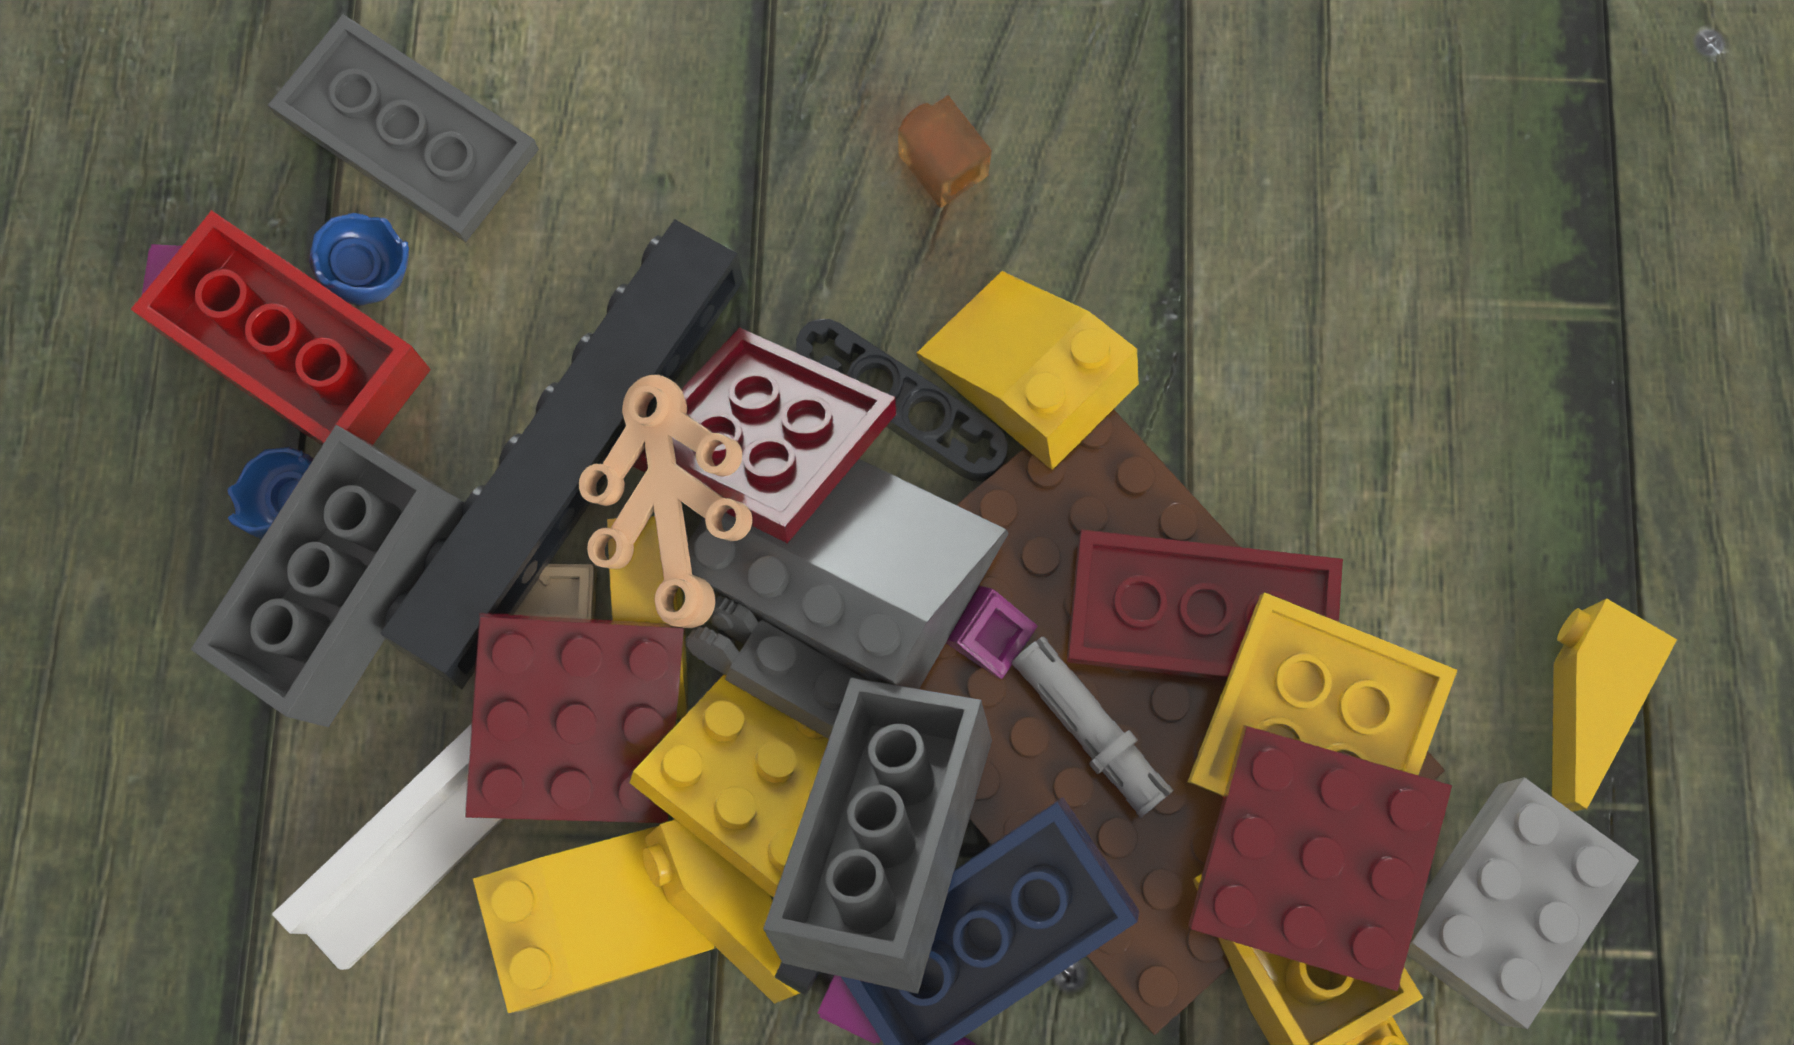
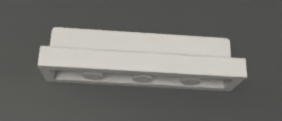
M471 725L272 913L289 934H307L338 969H350L504 820L497 818H465Z

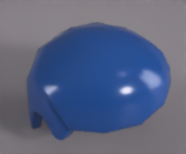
M351 213L330 218L314 234L309 263L318 283L346 302L363 306L383 301L401 285L408 266L409 246L406 240L403 241L397 235L386 218H370L367 215Z
M284 447L265 449L247 462L236 484L228 488V494L235 508V514L228 517L230 523L262 540L314 458L303 451Z

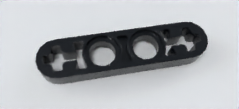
M817 319L807 323L800 330L796 339V353L813 360L814 352L811 343L816 341L819 344H824L831 338L835 340V353L849 364L854 353L860 355L851 364L847 376L858 380L861 374L872 368L882 369L891 376L893 386L887 394L895 397L896 415L886 426L888 429L960 476L971 481H985L1003 466L1007 454V440L1003 431L995 423L839 322L831 319ZM825 355L818 362L843 374L842 364L830 356ZM932 402L942 409L945 419L938 429L931 432H923L916 429L910 423L908 418L910 410L918 403ZM956 419L964 422L960 426L959 435L970 443L976 444L982 437L991 442L989 447V454L993 457L991 461L980 457L975 464L969 462L966 459L968 447L954 437L951 440L950 448H945L941 445L950 436Z

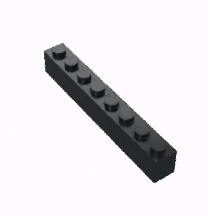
M674 219L663 236L657 235L649 242L642 256L641 267L630 283L621 284L615 290L609 300L607 315L594 333L589 332L585 334L576 345L572 354L571 366L558 383H551L543 391L536 405V415L522 434H515L506 443L499 458V467L487 484L478 486L469 495L463 506L462 519L448 538L440 539L431 548L425 559V571L411 591L400 594L390 606L385 618L386 626L380 634L398 651L458 688H464L476 668L479 614H515L545 567L548 566L591 502L585 500L580 493L579 479L582 472L590 465L603 464L625 429L626 423L622 413V406L627 391L637 380L648 375L664 376L675 382L744 282L738 253ZM655 396L647 406V417L651 416L657 408ZM606 475L598 479L596 484L597 493L606 482Z

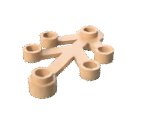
M648 375L637 380L627 391L622 406L626 427L603 464L590 465L580 476L579 490L585 500L603 506L613 505L620 500L624 493V477L644 448L646 450L648 464L646 473L612 527L598 529L592 534L588 542L587 551L590 560L597 566L609 569L623 568L630 562L634 552L633 544L654 512L664 581L660 584L655 594L656 610L660 618L669 625L696 628L703 625L711 617L715 607V594L711 585L705 579L692 575L682 502L705 518L707 529L713 536L728 541L741 540L749 533L752 526V514L745 504L723 498L677 465L672 437L696 452V460L701 469L722 477L733 474L739 468L742 461V449L734 439L719 433H712L689 417L683 392L674 381L660 375ZM655 396L657 408L651 416L647 417V406ZM724 444L726 457L721 464L715 466L712 461L713 452L717 446ZM606 475L608 479L607 488L603 494L598 495L596 484L601 476ZM733 508L736 513V522L730 530L725 531L722 526L723 515L727 510ZM614 538L617 549L614 556L608 560L605 555V546L610 539ZM682 588L685 593V602L680 610L675 611L673 604L674 596L677 590Z

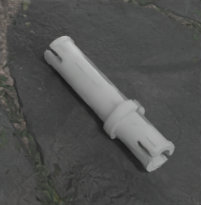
M1044 636L1029 645L1012 661L1011 664L1021 673L1026 681L1028 680L1041 699L1092 758V761L1089 763L1096 774L1103 772L1140 818L1174 791L1159 773L1152 768L1143 754L1134 745L1138 739L1130 730L1124 733L1116 722L1109 717L1100 703L1074 672L1067 667Z

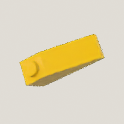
M1607 598L1584 610L1575 609L1563 624L1557 637V641L1564 645L1553 667L1552 798L1572 812L1588 808L1677 641L1676 638Z
M674 819L660 824L645 837L647 847L643 850V860L650 880L656 887L662 885L667 901L774 1004L800 994L775 978L782 961L763 929L773 902L771 895L677 820Z

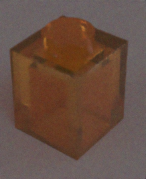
M949 95L932 106L929 103L919 105L903 119L901 126L898 128V154L940 208L989 176L992 150Z

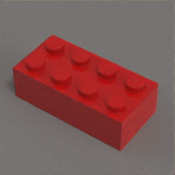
M212 210L131 308L135 314L159 334L321 446L335 425L373 445L431 370L410 344Z

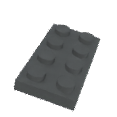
M342 14L268 104L278 118L465 243L539 150L532 137L344 14Z

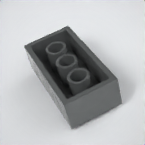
M335 425L191 650L284 716L329 727L385 640L380 633L386 626L385 618L390 606L400 594L411 591L425 571V559L431 548L440 539L448 538L462 519V509L465 502L376 446Z
M850 678L763 928L783 964L913 993L919 992L992 743L981 700Z

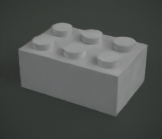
M1525 777L1498 784L1424 892L1407 955L1498 1024L1528 1029L1639 860Z

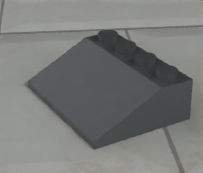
M858 459L788 544L751 526L749 533L741 540L728 541L720 539L708 531L705 518L703 517L688 542L692 575L705 579L711 585L716 598L719 596L722 598L727 597V599L733 600L734 603L741 604L752 612L757 621L762 619L870 681L920 689L1009 533L999 525ZM725 513L722 518V526L725 531H728L734 526L736 518Z

